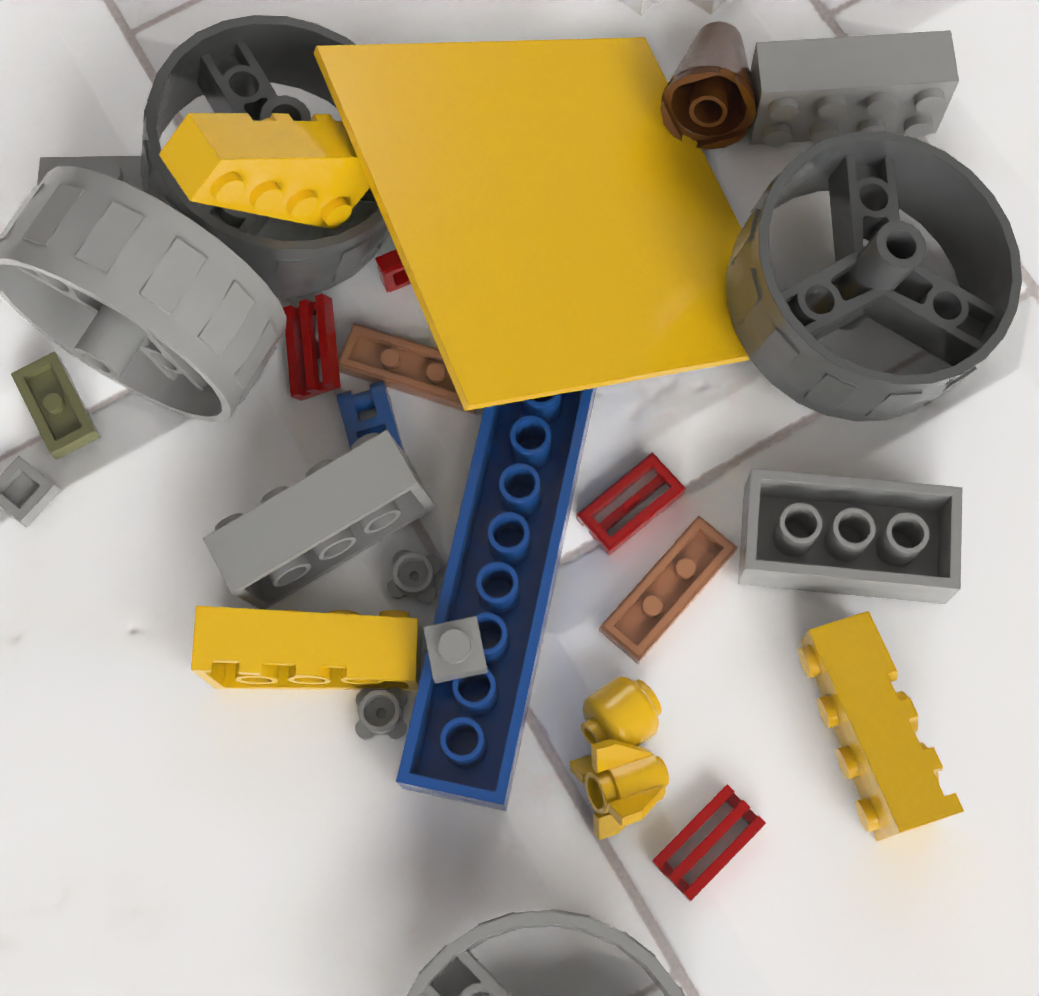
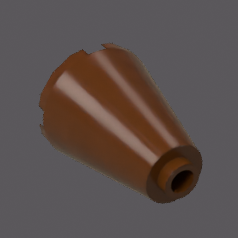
M711 22L699 30L662 95L660 111L664 125L673 137L681 141L683 135L697 141V148L706 150L726 148L741 141L746 136L747 130L754 122L757 114V100L742 36L736 27L726 22Z

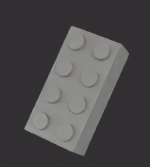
M951 30L756 42L750 74L757 100V114L754 122L749 127L750 145L765 144L770 147H778L789 142L812 141L819 143L824 139L851 132L886 131L913 138L936 133L959 83Z
M385 430L380 434L370 433L359 438L351 446V451L334 461L328 459L315 464L306 472V478L289 488L282 486L271 490L261 498L260 505L245 514L237 513L222 519L215 526L216 531L202 539L230 592L258 609H267L437 507L406 454L389 431Z
M751 468L744 486L738 584L946 604L961 589L963 487Z

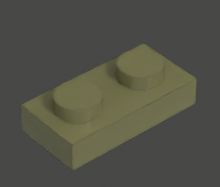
M55 351L11 373L49 453L56 460L101 437L62 359Z

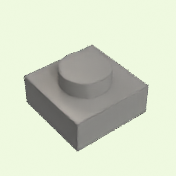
M20 456L0 475V506L26 528L61 491L54 483Z
M477 616L423 627L435 684L488 673Z

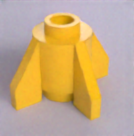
M607 739L592 744L591 755L569 761L570 771L582 784L585 783L588 799L596 811L593 813L594 836L598 840L616 835L627 825L641 821L658 801L664 799L666 787L669 784L667 767L659 756H655L647 748L614 739Z

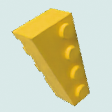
M188 113L159 153V156L183 192L192 202L336 230L340 224L350 217L352 209L370 188L343 122L335 121L331 114H313L310 121H293L289 114L272 113L269 118L262 121H253L248 113Z
M196 606L191 671L215 689L362 690L364 688H371L372 690H390L393 687H398L402 690H418L422 666L423 629L418 618H410L409 612L401 610L381 611L379 616L359 615V613L349 610H333L328 613L298 610Z
M865 611L809 629L801 639L803 647L798 648L799 660L805 675L808 678L815 677L822 696L817 698L818 710L824 725L828 729L834 727L841 748L836 749L837 760L844 777L847 780L853 778L861 798L855 802L856 810L865 831H873L878 842L964 812L956 792L945 796L939 785L938 772L942 771L943 765L934 746L928 748L923 742L920 743L915 734L918 731L917 720L919 715L911 698L904 691L895 692L891 682L897 681V669L870 612Z

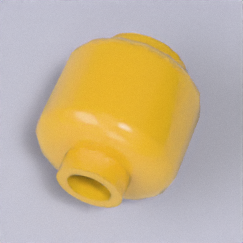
M620 676L584 700L582 711L585 722L580 727L590 745L607 739H614L640 746L657 733L659 727L658 716L661 714L662 709L657 696L645 682L640 679L633 681L630 678Z

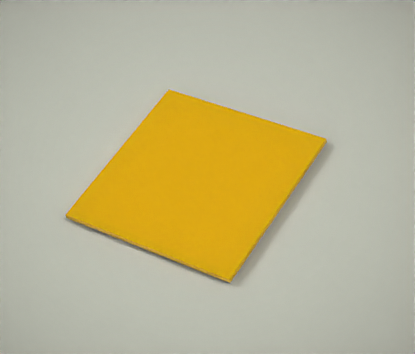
M645 37L316 46L313 52L464 411L750 360L735 333L727 305L726 273L732 248L742 228L702 149L697 148V141L685 135L682 136L681 141L673 137L664 125L660 107L662 95L668 82Z

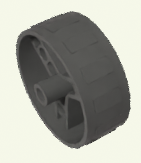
M251 15L224 20L196 32L173 50L157 72L144 109L140 170L142 185L145 193L161 200L187 216L223 242L261 277L276 297H301L328 290L355 276L375 257L389 235L379 208L364 222L341 234L309 241H280L257 235L270 217L204 204L202 207L188 199L159 156L161 151L159 140L164 130L179 111L202 95L205 96L214 113H248L253 121H262L269 118L272 113L289 114L293 121L311 120L310 111L303 102L288 95L278 96L270 83L302 89L328 101L336 107L313 52L316 46L356 44L347 37L317 23L288 16ZM371 188L368 189L360 200L376 202Z
M886 131L851 132L824 139L801 152L770 182L751 210V214L737 235L736 242L732 248L726 273L727 305L735 333L749 359L772 385L795 402L826 416L851 421L889 420L915 412L950 391L977 369L976 366L985 360L1004 339L1018 309L1022 286L1020 251L1010 221L994 194L972 170L950 154L909 136ZM818 191H829L835 263L780 291L770 261L769 227L773 210L793 198ZM899 209L920 223L941 246L954 268L959 286L920 264L926 253L925 239L921 232L912 224L900 221ZM863 239L869 241L866 246H863ZM869 317L951 366L929 374L896 375L870 370L840 357L819 342L818 339L837 329L851 330L858 327Z

